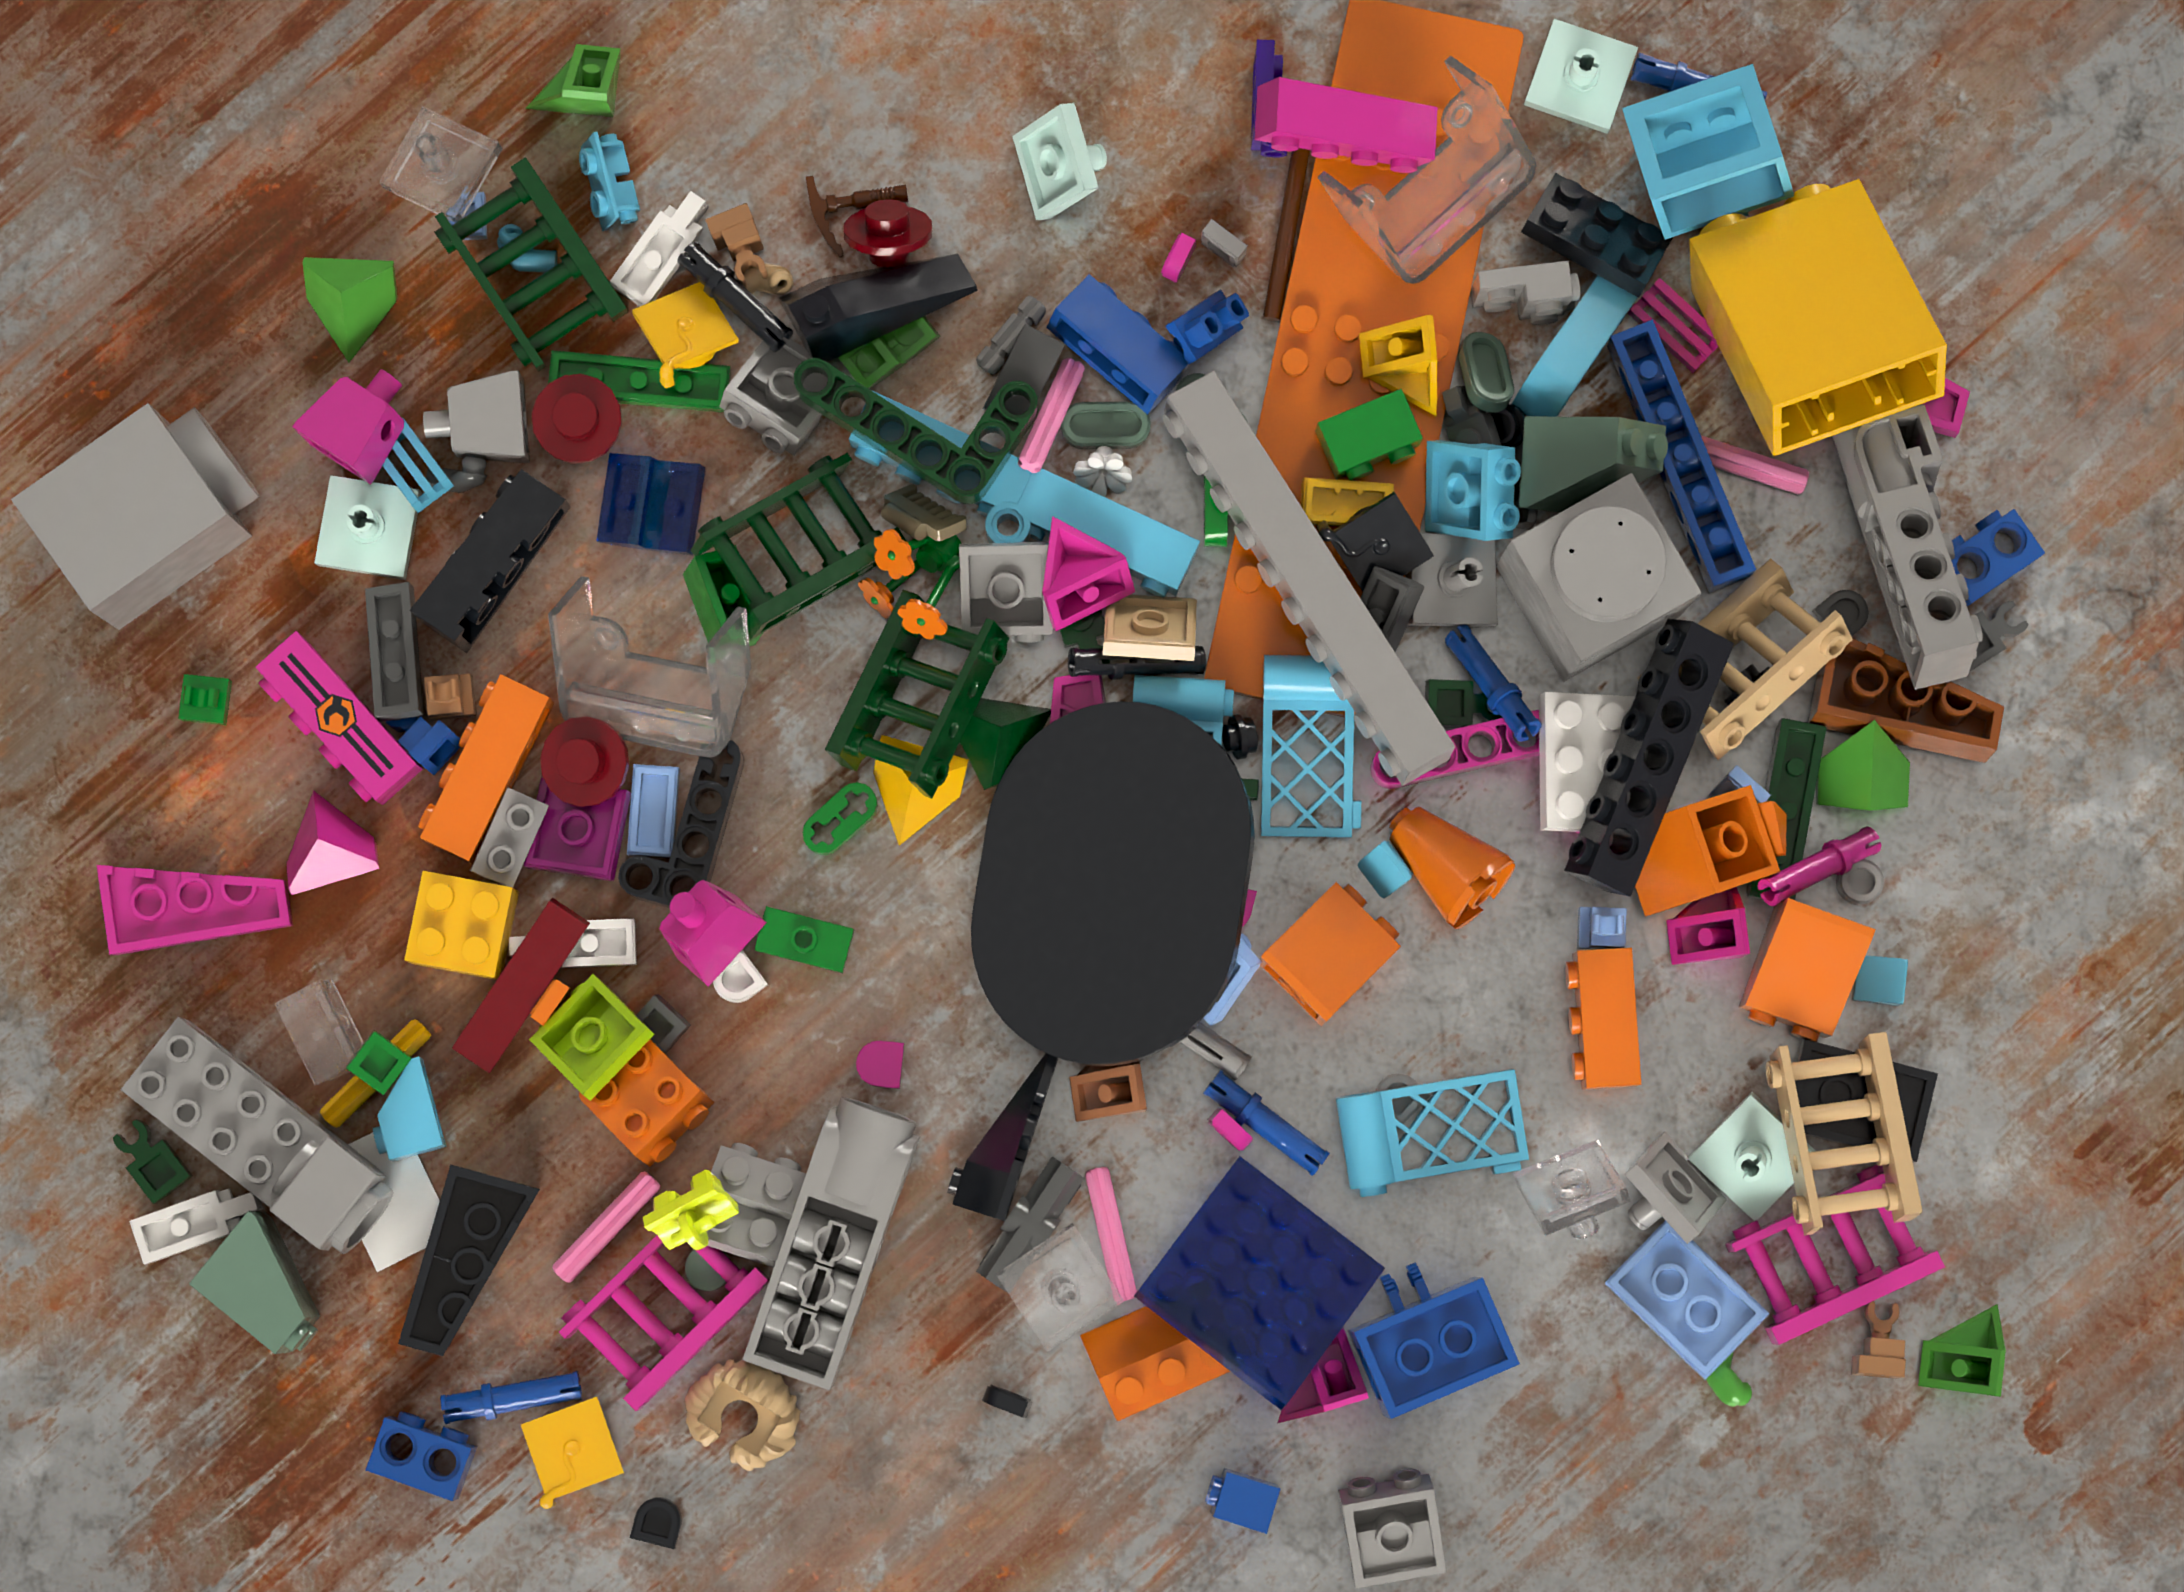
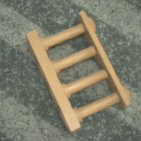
M1771 558L1698 623L1733 642L1734 646L1743 640L1773 665L1753 683L1729 662L1726 663L1720 680L1740 696L1721 713L1709 705L1702 722L1706 726L1700 731L1709 750L1717 760L1722 758L1729 750L1736 748L1749 732L1827 662L1839 656L1846 645L1853 640L1842 615L1836 610L1820 623L1789 597L1794 591L1783 568ZM1773 611L1779 612L1807 635L1788 653L1756 628ZM1680 665V667H1679V678H1680L1681 672H1682V666H1681V665Z
M1887 1032L1868 1034L1858 1044L1859 1049H1856L1855 1054L1791 1063L1789 1048L1786 1045L1779 1046L1769 1056L1770 1061L1766 1062V1077L1769 1087L1771 1089L1776 1088L1796 1196L1792 1197L1793 1216L1797 1224L1802 1223L1804 1236L1812 1235L1823 1227L1821 1216L1885 1207L1887 1211H1892L1893 1221L1897 1223L1911 1221L1923 1212ZM1858 1072L1860 1076H1865L1868 1093L1864 1095V1099L1800 1107L1795 1084L1797 1080ZM1867 1117L1869 1121H1874L1877 1138L1873 1140L1872 1144L1815 1152L1808 1151L1804 1125ZM1876 1162L1878 1166H1883L1886 1183L1882 1185V1189L1817 1197L1813 1170Z

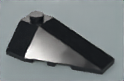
M1045 1053L966 1160L964 1169L955 1167L947 1190L948 1194L955 1196L952 1205L1005 1222L1056 1068L1057 1057Z

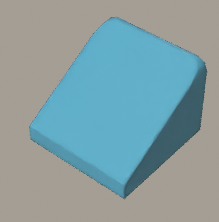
M1383 841L1358 863L1360 871L1382 898H1387L1407 883L1413 874L1388 841Z
M1865 956L1854 982L1853 1001L1893 1006L1903 1005L1908 959Z

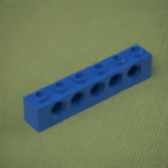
M1653 319L1610 336L1607 348L1637 420L1666 426L1665 436L1668 442V450L1664 458L1663 472L1659 474L1708 592L1717 591L1749 578L1756 571V567Z

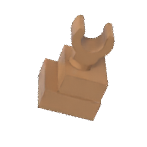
M747 203L705 219L717 251L727 247L733 262L737 261L734 268L735 275L744 287H747L744 273L749 268L759 269L763 279L768 278L764 261L761 257L754 255V253L763 250L764 247Z
M457 673L424 677L427 715L431 721L477 716L473 676L471 674L459 675Z
M1872 1301L1866 1304L1864 1310L1865 1318L1870 1323L1871 1337L1864 1339L1863 1355L1852 1356L1851 1375L1892 1379L1904 1378L1906 1340L1889 1339L1892 1325L1899 1317V1306L1897 1303L1890 1304L1888 1318L1880 1320L1875 1315V1302Z

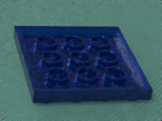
M1239 1156L1134 1297L1282 1410L1379 1278L1385 1267Z

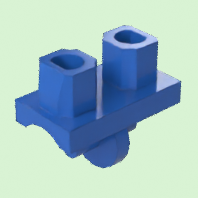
M1220 289L1168 323L1166 328L1170 334L1175 336L1173 342L1180 348H1183L1184 359L1189 365L1243 329L1241 321L1249 316V312L1237 293L1225 297Z

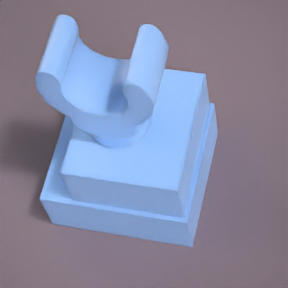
M1579 907L1577 949L1624 948L1626 944L1627 908Z

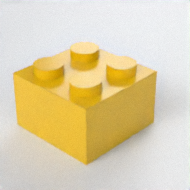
M422 871L404 960L415 965L497 980L504 970L519 891L512 887Z

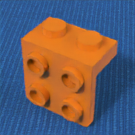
M651 1039L591 1101L579 1092L580 1100L635 1157L649 1167L655 1162H662L669 1157L676 1148V1141L688 1129L693 1130L701 1125L709 1114L708 1109L715 1103Z

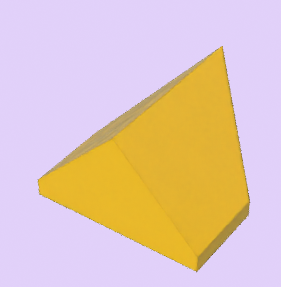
M1424 315L1359 333L1363 378H1369L1392 392L1402 388L1406 400L1437 417V351L1433 315Z
M881 735L880 742L919 756L924 748L920 745ZM953 755L949 763L947 778L941 786H938L932 799L925 797L908 780L912 772L875 760L873 774L899 846L960 797L969 759Z

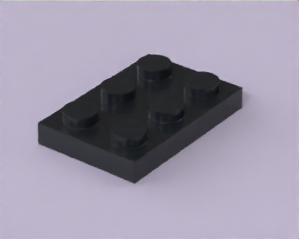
M1557 173L1553 176L1521 230V233L1638 298L1641 296L1673 239L1672 237L1665 240L1662 231L1655 225L1638 219L1622 210L1617 204L1600 198L1582 188L1579 183L1566 179Z
M1803 1039L1797 1062L1855 1054V1052ZM1893 1062L1912 1161L1914 1163L1918 1160L1938 1073ZM1858 1072L1795 1081L1800 1107L1864 1099V1095L1868 1093L1865 1076H1860ZM1867 1117L1804 1125L1805 1135L1848 1146L1872 1144L1873 1140L1877 1138L1874 1121H1869Z

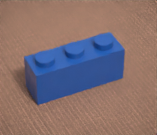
M1090 274L1055 308L1046 327L1147 415L1181 381L1189 366L1184 359L1183 350L1176 343L1163 338L1151 327L1145 316L1128 308L1117 298L1116 293L1110 286L1103 282H1098Z

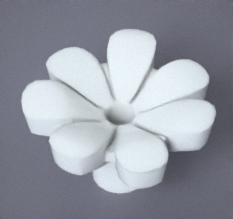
M1107 446L1098 447L1095 453H1090L1088 461H1078L1073 471V474L1076 476L1075 484L1084 488L1092 485V492L1103 497L1106 496L1108 487L1115 493L1125 491V483H1130L1133 479L1131 469L1123 466V457L1113 453V450Z

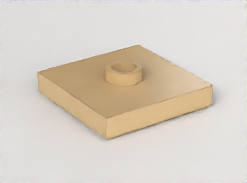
M1131 594L1107 606L1103 655L1194 661L1197 599L1180 597L1162 598L1160 596Z

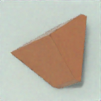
M1140 1061L1115 1066L1087 1065L1076 1076L1069 1077L1076 1122L1146 1112L1147 1110Z

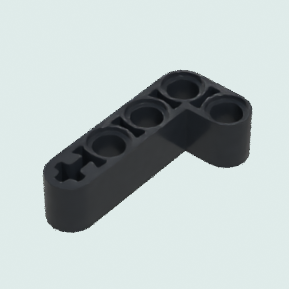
M718 736L708 740L701 749L669 863L646 856H633L622 863L618 879L620 886L630 896L638 900L670 908V902L674 897L673 887L680 879L690 878L695 883L701 880L711 882L744 766L742 751L733 740ZM723 748L727 749V753L733 759L732 764L726 763L722 766L719 776L723 782H728L727 787H723L715 781L704 780L705 775H709L713 779L715 778L717 765L711 757L713 754L720 755ZM708 791H715L722 798L719 810L712 814H704L698 809L700 796ZM694 835H704L709 841L707 853L699 858H691L685 851L688 839ZM647 866L653 874L650 885L642 890L633 889L629 882L631 872L636 867Z

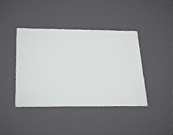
M372 1132L348 1145L383 1172L386 1176L383 1183L394 1192L391 1202L382 1216L362 1239L376 1271L379 1272L427 1247L440 1200L419 1156L416 1155L394 1162L390 1161L387 1153L379 1154Z

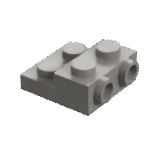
M1569 261L1478 271L1470 291L1472 308L1484 307L1485 312L1494 313L1511 309V303H1517L1519 320L1531 319L1532 325H1544L1558 321V316L1564 315L1567 310H1574L1575 301L1580 300L1579 278L1577 273L1570 274Z
M783 337L782 339L786 344L777 352H773L762 341L724 389L720 408L724 410L725 418L733 426L744 429L748 425L762 435V442L771 451L783 453L786 450L795 456L818 426L822 416L821 413L800 399L794 384V373L797 366L802 361L809 359L810 356L806 348L792 339L788 340ZM812 373L805 378L803 387L810 392H819L826 387L828 378L821 373Z
M1049 542L959 544L961 623L963 630L978 635L986 618L994 620L1008 636L1017 635V641L1039 642L1044 640V635L1053 634V627L1042 594Z
M734 1143L731 1148L721 1145L711 1173L721 1181L723 1189L737 1202L739 1213L706 1231L709 1242L707 1246L774 1268L806 1173L800 1172L801 1166L788 1158H776L774 1163L758 1158V1152L746 1144Z
M1404 1469L1396 1472L1393 1475V1480L1375 1483V1480L1371 1477H1358L1348 1482V1488L1338 1490L1356 1589L1447 1573L1435 1492L1429 1474L1421 1475L1419 1470Z

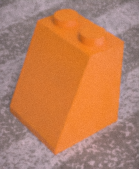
M1751 785L1664 814L1635 885L1645 917L1781 872Z
M1336 882L1259 958L1262 961L1260 966L1320 1026L1326 1023L1401 947L1395 941L1399 936L1396 929L1382 916L1375 921L1363 909L1367 901L1350 884L1342 888Z
M1790 898L1785 899L1773 907L1739 1008L1750 1011L1748 1019L1754 1022L1774 1027L1775 1022L1778 1021L1792 1026L1791 1034L1801 1039L1817 1042L1819 1036L1822 1038L1831 1037L1876 929Z

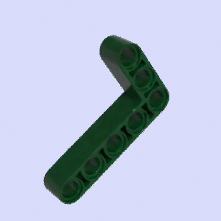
M809 358L802 361L794 373V384L797 393L805 404L963 504L976 503L986 495L1035 421L1038 413L1035 390L1023 381H1011L999 390L962 448H960L824 360ZM812 373H821L828 378V382L823 390L810 392L803 387L805 378ZM1014 395H1021L1030 403L1029 409L1020 415L1009 413L1004 405ZM851 397H858L866 403L865 410L856 417H849L841 411L844 401ZM887 422H897L904 427V432L898 440L886 441L879 436L880 428ZM988 433L1000 434L1005 439L1004 447L995 453L985 451L979 443ZM926 446H934L942 452V457L937 464L926 466L917 460L918 452ZM965 470L976 472L981 479L979 485L972 490L960 489L955 484V479L960 472Z

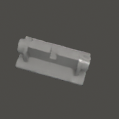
M507 787L470 871L493 882L513 888L549 805Z

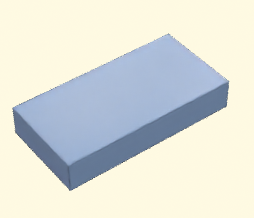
M633 764L627 843L628 856L670 858L675 842L679 767Z

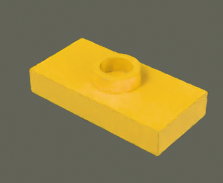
M1304 477L1302 478L1301 507L1313 525H1319L1320 522L1325 520L1329 526L1340 527L1358 510L1374 505L1394 492V484Z

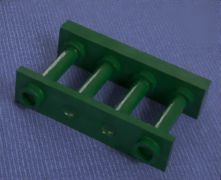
M525 157L511 166L516 178L509 182L510 188L453 225L450 224L443 212L439 213L435 218L441 227L434 231L448 254L455 250L458 251L517 339L510 346L523 366L526 367L533 363L539 372L546 367L538 355L540 351L595 315L602 317L607 313L612 322H615L627 314L628 311ZM532 201L541 214L540 217L535 219L536 225L477 263L462 240L520 202L525 205ZM557 238L566 251V254L560 257L562 262L502 301L487 278L546 239L550 243ZM582 276L592 290L585 295L587 299L527 338L513 318V315L569 278L573 277L576 280Z
M848 452L834 460L830 455L821 458L808 468L809 474L729 519L723 521L721 516H718L698 530L700 536L691 548L694 556L697 557L714 547L751 602L748 606L750 613L741 624L750 640L878 567L874 558L877 551L874 546V539L882 535V532L873 529L839 478L852 461ZM822 486L826 489L860 540L857 544L859 549L848 555L844 550L838 551L803 498ZM786 506L824 561L821 564L823 569L812 576L808 571L802 572L767 519L768 516ZM749 527L752 528L787 580L785 584L787 590L775 597L772 592H765L730 539ZM894 528L899 533L901 539L907 542L899 528Z
M902 590L827 743L825 751L841 766L854 771L858 770L862 759L868 756L912 772L908 780L925 797L932 799L938 786H941L947 778L949 763L996 666L1005 658L1007 643L1010 638L994 620L986 618L978 635L947 624L948 629L944 635H936L934 639L970 651L960 674L957 675L914 660L912 657L920 640L924 637L921 634H912L904 629L902 626L903 618L898 615V609L901 605H906L910 599L924 601L918 594ZM908 676L951 691L940 715L893 699L901 679ZM888 716L930 731L931 733L920 756L873 739L881 720Z

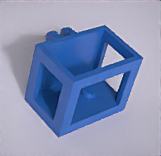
M1416 1262L1406 1266L1407 1277L1411 1286L1414 1287L1419 1300L1406 1306L1403 1305L1399 1296L1398 1286L1390 1274L1380 1277L1381 1284L1393 1311L1347 1331L1383 1416L1393 1419L1520 1364L1483 1277H1472L1430 1295Z

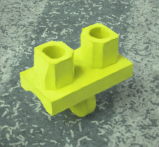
M704 1170L694 1175L690 1182L691 1191L682 1196L675 1191H665L654 1197V1211L643 1216L644 1227L648 1231L657 1234L669 1250L686 1242L695 1250L703 1249L709 1244L706 1231L739 1213L737 1202L723 1189L721 1181L709 1170Z

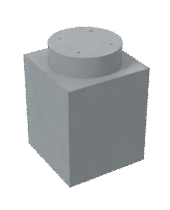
M147 403L11 500L87 608L120 630L252 537L236 513L260 496L231 452L195 407L170 424Z
M1632 473L1512 539L1496 564L1497 570L1563 682L1665 625L1667 619L1680 617L1702 593Z

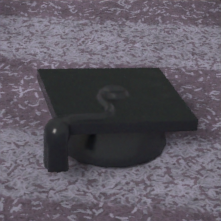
M1392 492L1374 505L1358 510L1346 523L1335 530H1332L1325 520L1316 527L1323 541L1333 544L1362 592L1374 566L1404 576L1434 557L1395 492Z

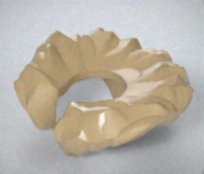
M729 1359L724 1366L719 1363L715 1364L706 1375H702L700 1380L695 1381L690 1386L685 1397L686 1423L693 1438L701 1442L704 1447L709 1446L720 1437L722 1429L721 1417L723 1410L728 1404L733 1401L743 1400L752 1404L758 1414L757 1426L751 1434L739 1439L732 1445L729 1451L731 1463H738L747 1471H752L754 1468H763L768 1461L782 1457L795 1445L796 1441L793 1435L799 1422L801 1411L796 1407V1395L790 1394L789 1387L784 1383L781 1374H775L772 1370L743 1360L735 1363L734 1360Z

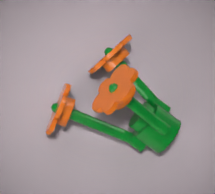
M888 529L884 531L882 535L874 539V546L877 549L874 558L877 566L881 570H888L889 575L893 579L886 585L880 581L874 582L868 577L860 580L858 586L864 592V599L882 617L887 619L894 609L891 605L895 601L892 595L893 591L921 568L929 573L943 571L926 603L918 599H910L906 605L899 607L898 615L903 618L902 626L904 629L912 634H921L929 640L934 639L936 635H944L948 626L944 620L940 619L941 614L935 606L953 574L960 568L959 544H962L957 535L938 542L926 536L920 541L914 538L906 542L901 539L896 530ZM918 548V552L916 553V560L913 561L911 558V553L913 550Z

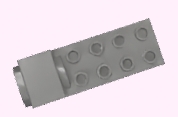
M1920 404L1832 436L1847 479L1848 491L1914 690L1968 677L1973 659L1977 657L1976 650L1978 644L1983 639L1979 619L1976 615L1970 616L1965 602L1969 597L1965 578L1961 573H1955L1951 561L1955 557L1951 537L1948 533L1942 534L1937 520L1941 517V511L1934 487L1943 457L1926 407Z
M177 1017L120 1089L269 1206V1210L320 1250L329 1251L331 1247H334L341 1254L348 1253L367 1235L391 1202L394 1192L383 1183V1180L386 1178L383 1172L189 1020Z
M841 1097L838 1106H834L829 1110L747 1344L743 1361L827 1390H831L834 1386L896 1203L901 1195L920 1139L919 1135L914 1134L917 1124L915 1121L891 1111L846 1097Z

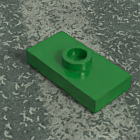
M766 906L763 920L767 923L759 931L755 951L843 974L855 931L853 928Z

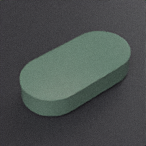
M1485 332L1471 333L1464 339L1458 353L1467 396L1474 406L1483 411L1500 412L1508 406L1514 394V383L1505 347L1499 339Z
M1079 402L1068 408L1061 424V432L1066 442L1078 449H1097L1101 446H1107L1111 449H1131L1140 446L1148 438L1151 421L1149 414L1147 415L1133 402Z

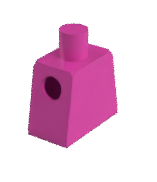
M382 369L379 370L366 389L348 377L340 378L292 427L310 446L371 485L404 428V420L389 405V402L402 387V384Z
M701 880L688 893L682 892L673 897L670 902V913L661 922L659 929L677 959L709 987L767 922L735 894L705 880Z

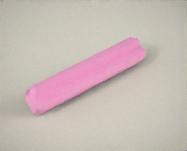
M1072 358L1062 360L1019 455L1018 465L1020 468L1031 473H1037L1041 470L1083 377L1085 366L1080 361H1075Z
M1701 435L1714 468L1797 495L1802 494L1805 490L1809 478V471L1807 469Z
M1107 1167L1090 1169L1086 1172L1085 1177L1112 1296L1115 1302L1131 1300L1137 1296V1290L1110 1171Z
M641 1172L553 1264L552 1269L563 1281L567 1283L572 1282L660 1190L658 1181L648 1172Z

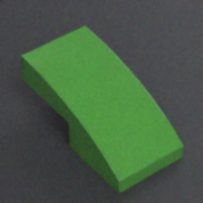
M924 316L838 358L857 382L871 389L941 336Z

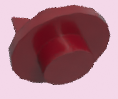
M892 199L879 200L869 204L865 209L852 214L844 222V240L851 248L861 253L869 254L872 264L885 268L897 267L909 260L910 252L925 246L932 238V220L926 213L916 208L908 207L906 203Z
M584 374L564 375L548 383L537 396L532 411L533 432L541 447L555 459L571 464L591 462L605 455L617 441L622 426L621 406L613 391L598 378Z
M591 716L570 718L557 725L545 740L540 757L542 776L549 790L563 802L578 807L600 805L614 797L625 783L629 769L628 748L620 732L607 721Z

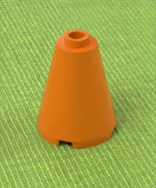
M1416 807L1412 811L1404 808L1389 825V828L1393 831L1389 838L1390 842L1443 918L1455 929L1467 925L1483 911L1479 905L1489 896L1494 899L1510 879L1515 869L1514 861L1509 855L1422 807Z

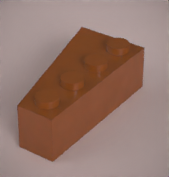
M1852 638L1853 640L1846 645L1839 656L1831 659L1817 671L1808 723L1826 726L1828 730L1854 735L1875 720L1894 744L1986 763L1997 750L2004 706L1951 681L1914 690L1906 663L1885 654L1886 650L1869 642L1866 645Z

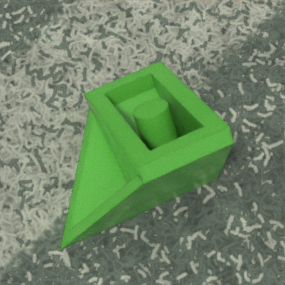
M576 44L573 56L525 109L614 117L620 48Z
M304 257L303 272L307 300L348 363H350L396 303L397 288L394 261Z
M1873 720L1821 758L1817 778L1816 804L1869 811L1908 807L1910 761L1878 723Z
M1998 1304L1929 1341L1923 1340L1918 1386L2001 1397L2006 1349Z

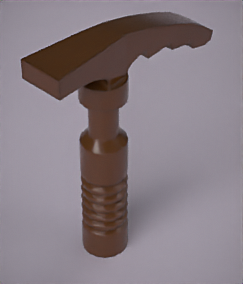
M806 176L809 201L815 222L829 247L839 257H842L844 252L841 244H837L834 234L830 232L829 220H825V215L828 211L829 213L838 212L837 208L852 206L856 209L866 208L869 204L879 200L892 199L903 203L908 202L906 184L890 186L889 188L885 187L884 189L855 191L852 195L836 197L835 194L826 195L824 200L817 192L814 177Z

